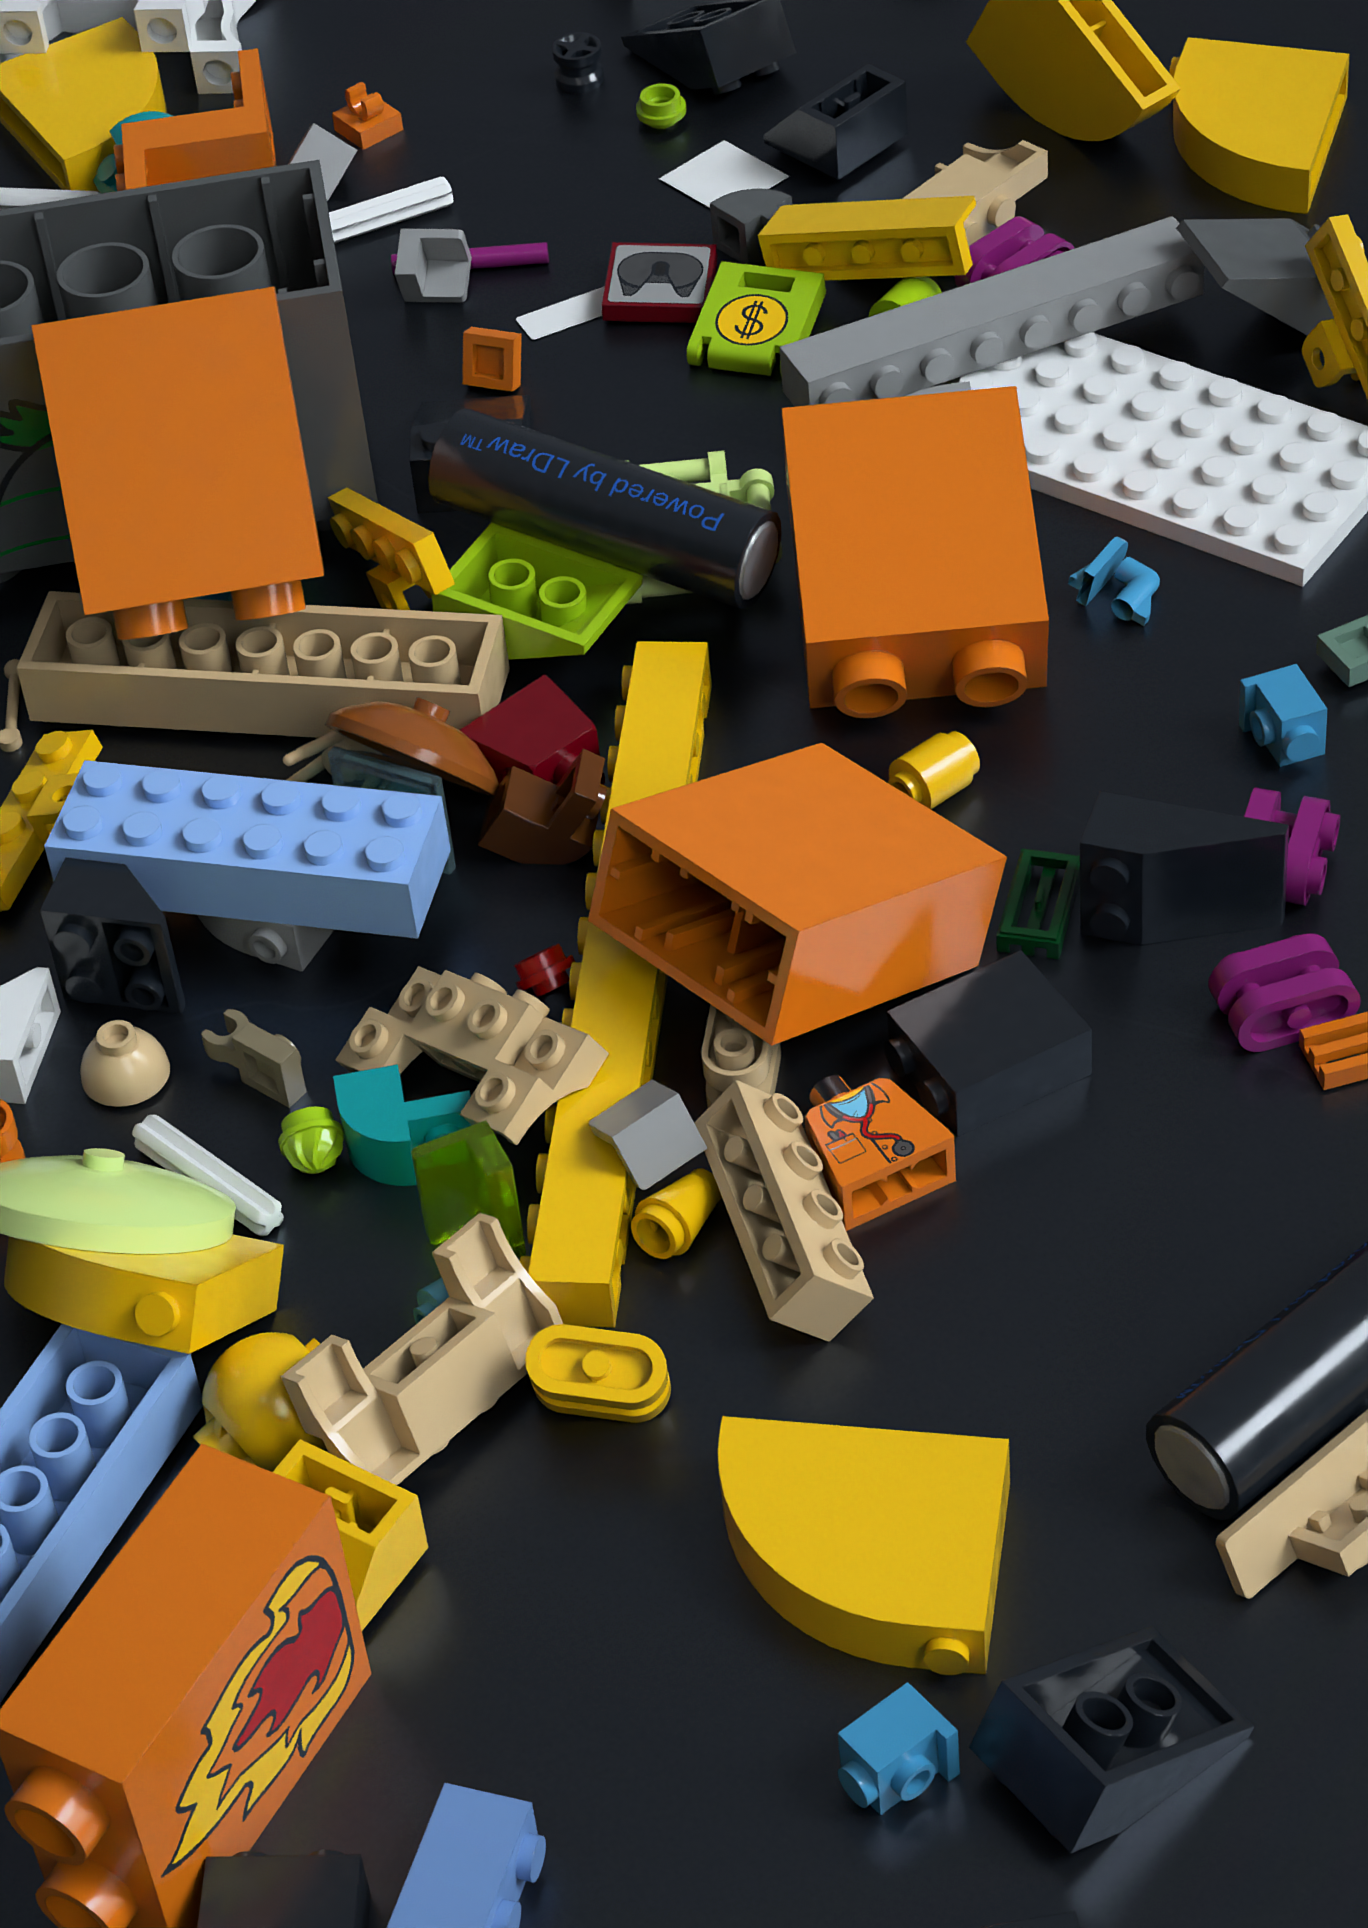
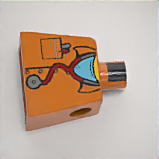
M833 1075L822 1079L813 1087L810 1093V1102L814 1107L809 1109L804 1116L805 1131L812 1149L822 1161V1174L831 1196L842 1209V1222L846 1231L956 1181L954 1135L892 1080L878 1078L851 1090L840 1076Z

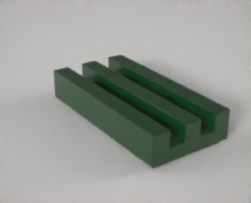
M1021 848L996 935L997 951L1009 953L1013 944L1021 945L1022 952L1025 955L1034 956L1036 948L1047 949V958H1060L1080 885V856ZM1034 866H1042L1044 868L1027 928L1017 927ZM1058 869H1065L1049 931L1042 930Z

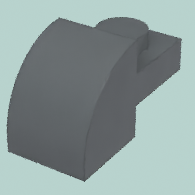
M745 189L728 193L710 203L713 244L717 245V249L742 264L753 265L763 259L758 234L779 207L792 205V196L771 189Z

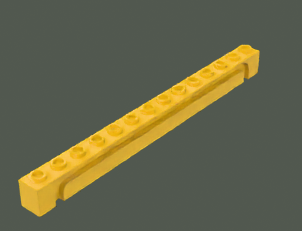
M637 641L633 665L623 666L622 697L623 701H626V705L616 706L615 737L616 741L620 742L619 746H610L608 751L609 782H612V787H607L606 797L600 809L601 822L605 824V829H596L593 837L594 866L598 867V869L611 808L698 781L704 741L703 723L704 718H707L712 688L708 642ZM588 873L586 877L585 902L587 910H590L597 873ZM580 917L577 944L579 955H583L582 962H572L569 988L571 1000H575L574 1008H564L562 1024L589 1034L609 1055L589 1087L566 1095L559 1099L557 1104H552L546 1109L545 1140L546 1143L550 1144L549 1154L539 1153L537 1158L536 1188L537 1192L542 1193L540 1204H530L528 1209L527 1239L528 1243L532 1244L533 1247L531 1256H521L520 1263L539 1288L556 1304L563 1324L582 1327L615 1328L621 1292L620 1271L621 1265H625L636 1186L632 1182L613 1145L595 1136L588 1123L606 1109L650 1080H653L668 975L590 923L588 917Z

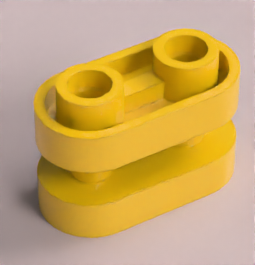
M557 1324L546 1327L538 1332L530 1341L526 1351L525 1364L534 1392L544 1406L555 1412L640 1423L660 1414L669 1401L671 1383L665 1356L661 1348L646 1336Z

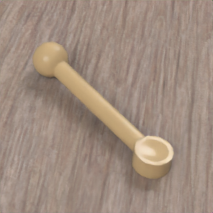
M18 659L8 661L4 667V674L9 679L5 729L0 731V748L5 752L16 751L23 743L20 731L17 729L20 680L16 669L20 661Z

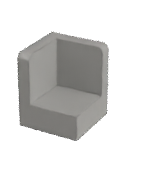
M313 123L309 126L288 164L320 160L326 200L328 201L355 156L357 149Z
M401 228L395 277L404 302L462 303L466 301L472 257L462 230Z
M650 1080L591 1119L588 1123L595 1136L613 1145L632 1182L642 1190L648 1189L707 1149L680 1095L654 1080Z

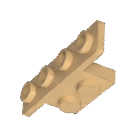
M1368 1409L1217 1536L1216 1546L1236 1594L1245 1598H1252L1297 1558L1348 1577L1368 1563Z

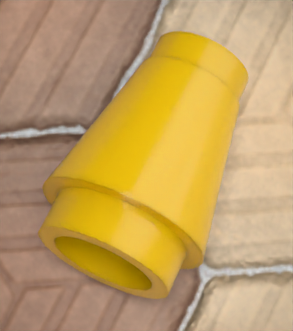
M702 1168L694 1169L690 1174L685 1175L638 1203L635 1216L631 1221V1231L637 1244L646 1253L655 1258L667 1259L672 1255H681L689 1249L716 1204L722 1199L713 1173Z

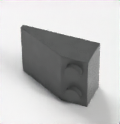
M1290 218L1182 220L1176 227L1217 283L1226 291L1305 335H1308L1320 321L1334 319L1305 248V244L1319 230V225L1314 224L1309 230Z

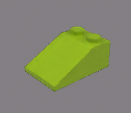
M491 522L450 569L455 585L437 595L432 594V605L434 612L502 615L508 660L585 655L641 587L643 577L641 574Z

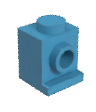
M1297 664L1240 680L1239 726L1243 732L1252 731L1259 746L1266 745L1280 767L1325 754L1327 707Z
M908 1682L838 1733L840 1768L837 1774L841 1785L857 1805L863 1808L871 1805L880 1815L901 1800L909 1801L919 1796L930 1785L935 1774L938 1772L948 1782L960 1774L958 1730Z

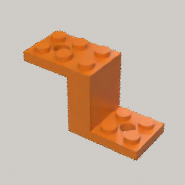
M258 48L238 51L240 71L231 72L235 99L233 100L234 108L121 124L122 144L114 145V156L118 172L115 175L117 191L276 166L273 132Z

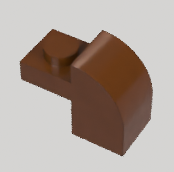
M583 748L557 785L512 766L499 784L495 796H491L487 802L478 845L523 864L565 865L582 858L592 849L598 814L607 793V786L600 784L605 758Z

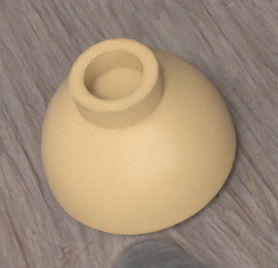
M113 1020L99 1028L96 1037L90 1042L83 1054L80 1068L82 1087L91 1099L103 1105L122 1107L138 1104L151 1098L162 1089L170 1074V1062L164 1048L151 1034L140 1028L133 1027L127 1021Z

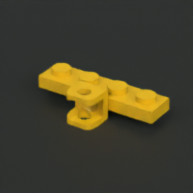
M1346 214L1329 217L1305 244L1306 251L1334 319L1320 321L1303 342L1302 355L1316 387L1331 386L1343 375L1351 374L1350 376L1353 380H1360L1368 399V262L1364 254L1363 243L1356 235L1350 218ZM1320 351L1324 355V366L1320 360Z
M347 487L327 497L335 516L330 518V524L341 545L344 548L350 547L366 560L372 559L380 564L367 571L366 574L382 609L410 610L403 591L414 585L420 586L429 599L432 598V594L437 595L455 585L433 532Z
M93 729L71 732L54 731L44 734L36 744L35 750L1 805L0 911H7L11 908L45 849L44 845L84 760L95 761L103 748Z

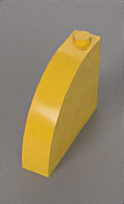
M989 0L966 40L967 45L991 76L1022 110L1053 131L1076 140L1102 141L1113 138L1163 110L1181 89L1112 0Z
M123 17L49 44L46 53L23 54L0 63V122L62 190L98 191L93 179L97 175L101 162L108 155L114 153V145H116L109 131L123 119L137 113L148 111L166 113L156 56L154 52L141 51L138 32Z
M1188 37L1181 56H1174L1172 58L1169 74L1181 88L1173 99V135L1180 155L1197 175L1231 196L1275 210L1308 214L1347 99L1349 54Z
M232 1235L226 1243L199 1251L171 1254H124L63 1248L9 1236L4 1287L15 1301L27 1309L56 1322L102 1336L190 1354L277 1310L284 1245Z
M722 1416L718 1442V1465L723 1513L729 1541L737 1561L748 1580L772 1608L805 1634L855 1657L888 1665L929 1669L942 1675H958L961 1673L986 1675L1010 1488L1009 1439Z

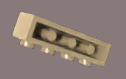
M735 1080L694 1122L707 1146L704 1152L769 1319L830 1342L874 1299L863 1273V1260L852 1246L842 1222V1209L831 1196L822 1174V1161L810 1145L802 1126L803 1115L799 1108L782 1094L775 1093L771 1095Z

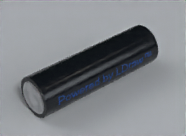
M465 407L454 413L446 423L434 447L430 461L428 482L430 495L435 503L739 609H747L757 601L773 573L782 536L781 520L777 512Z
M1368 1241L1159 1410L1146 1424V1441L1152 1459L1179 1496L1199 1512L1217 1520L1233 1518L1368 1404Z

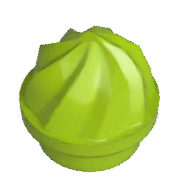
M317 1106L306 1107L290 1113L281 1122L283 1133L279 1137L278 1144L281 1154L288 1159L294 1168L302 1173L313 1175L324 1172L336 1164L337 1157L343 1149L344 1132L342 1125L334 1120L333 1114L329 1109Z

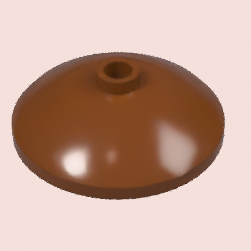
M416 697L412 708L397 703L381 701L342 707L331 712L325 723V726L375 751L478 793L495 796L499 786L494 770L477 744L462 731L446 723L450 711L427 700Z

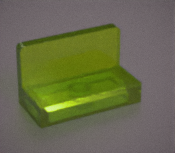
M486 1120L412 1149L411 1155L425 1230L433 1245L445 1242L476 1215L483 1213L498 1218L503 1233L517 1258L526 1255L512 1164Z

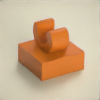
M363 82L346 89L345 99L347 106L332 113L334 130L362 150L403 130L401 113L384 102L378 92L367 95L366 85Z
M470 327L464 331L462 385L510 392L521 386L522 334L478 327Z

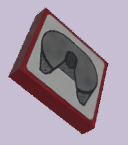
M612 242L602 300V320L697 323L715 279L717 245Z

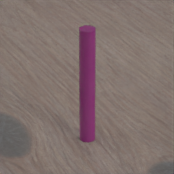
M547 242L469 248L472 257L470 269L549 263ZM391 254L393 275H395L397 254Z

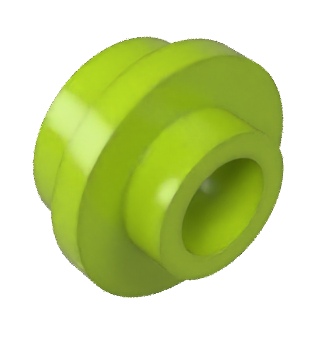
M665 83L654 84L646 87L640 93V100L636 104V114L641 122L656 129H665L673 126L685 116L686 102L680 95L677 87Z

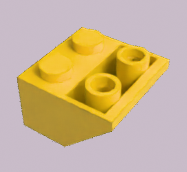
M300 1439L275 1468L273 1473L331 1496L360 1626L363 1631L428 1549L418 1495Z

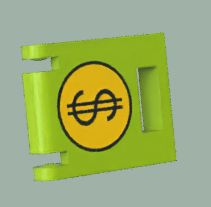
M721 261L688 342V364L700 366L707 352L708 368L771 376L776 363V353H780V347L810 337L826 295L824 273Z

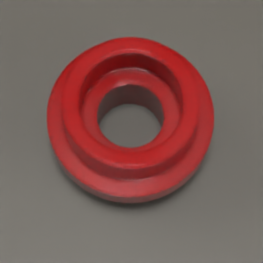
M557 943L515 964L514 967L520 977V980L516 981L515 984L522 991L532 987L536 997L541 996L569 982L570 978L566 969L570 968L575 960L572 954L565 956L560 944Z

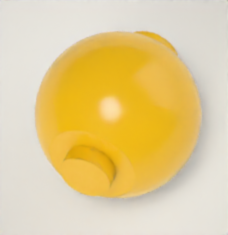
M267 1332L249 1336L233 1344L216 1360L208 1373L202 1394L206 1425L194 1434L193 1438L200 1445L205 1444L271 1472L275 1470L300 1439L325 1450L326 1446L323 1439L304 1431L281 1378L284 1373L314 1350L320 1343L313 1338L304 1346L294 1335Z

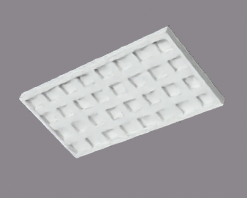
M1094 332L958 377L952 382L970 381L971 390L1009 386L1017 387L1031 489L1302 587L1368 512L1367 425L1340 417L1332 412H1325L1290 400L1282 395L1266 392L1231 378L1190 366L1187 363L1148 352L1137 346L1128 345L1095 334Z

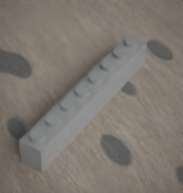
M1171 216L781 346L780 360L783 392L795 407L902 397L1203 295L1204 264L1176 229L1180 223Z

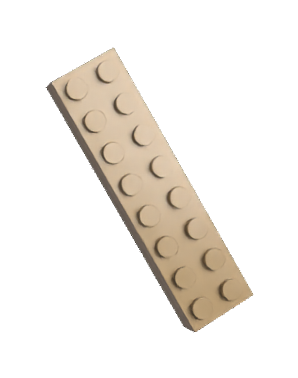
M49 591L16 668L30 721L315 738L333 731L325 726V723L331 712L342 707L381 701L397 703L412 708L416 697L449 710L450 714L446 723L460 730L500 703L510 669L502 615L305 605L306 609L293 613L237 621L235 620L232 601L183 599L188 622L187 629L145 638L118 640L113 611L85 615L81 593Z

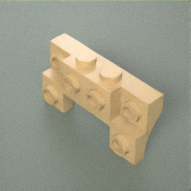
M1024 140L1004 150H990L966 143L963 146V155L948 166L942 163L935 165V175L902 199L975 196L976 206L963 223L968 246L1014 218L1015 201L1048 178V151Z
M418 966L388 1014L372 1007L368 1008L359 1024L352 1031L350 1038L337 1056L336 1061L351 1073L398 1064L399 1073L401 1074L412 1060L420 1053L425 1052L440 1066L479 1082L460 1115L478 1129H481V1127L487 1128L502 1135L510 1143L518 1145L529 1127L553 1103L574 1091L589 1087L609 1053L589 1034L547 1018L546 1016L550 1009L539 999L525 991L517 989L514 995L510 996L507 995L506 990L499 984L480 973L475 972L471 979H467L447 970L442 975Z
M479 1213L432 1252L449 1297L366 1367L362 1368L350 1341L331 1335L281 1376L304 1431L323 1439L328 1453L398 1485L428 1458L443 1450L448 1445L450 1439L478 1415L493 1407L500 1396L528 1373L525 1356L530 1341L544 1328L563 1324L556 1304L539 1288L516 1257L503 1233L498 1218Z

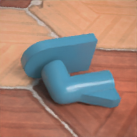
M1117 536L1110 541L1092 563L1072 574L1068 584L1079 590L1076 601L1087 606L1114 575L1116 580L1124 583L1126 586L1111 603L1113 613L1122 620L1132 619L1145 626L1151 613V596L1158 589L1160 578L1153 569L1131 557L1124 559L1128 549V542Z

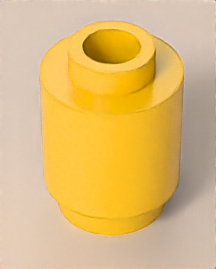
M952 731L948 734L937 733L890 764V779L888 783L927 808L933 809L971 784L973 775L979 771L980 759L974 745L962 733Z

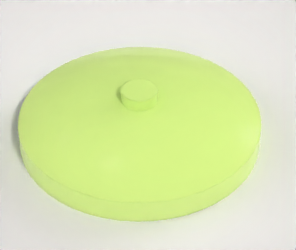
M86 1149L83 1156H42L0 1163V1234L45 1245L124 1254H171L209 1249L226 1243L232 1237L236 1205L229 1196L213 1187L170 1170L124 1160V1153L110 1149Z

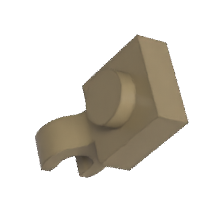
M228 1009L223 1013L227 1031L231 1034L219 1036L207 1029L201 1033L206 1054L213 1060L226 1062L239 1068L242 1082L288 1108L294 1105L307 1092L300 1063L301 1056L295 1045L280 1034L272 1035L250 1023L242 1012Z

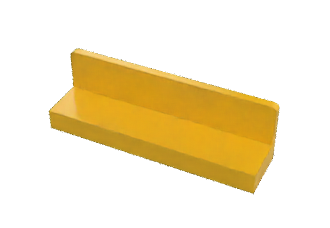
M975 196L783 205L779 207L758 234V239L766 267L824 273L825 281L966 275L973 263L963 223L976 206Z

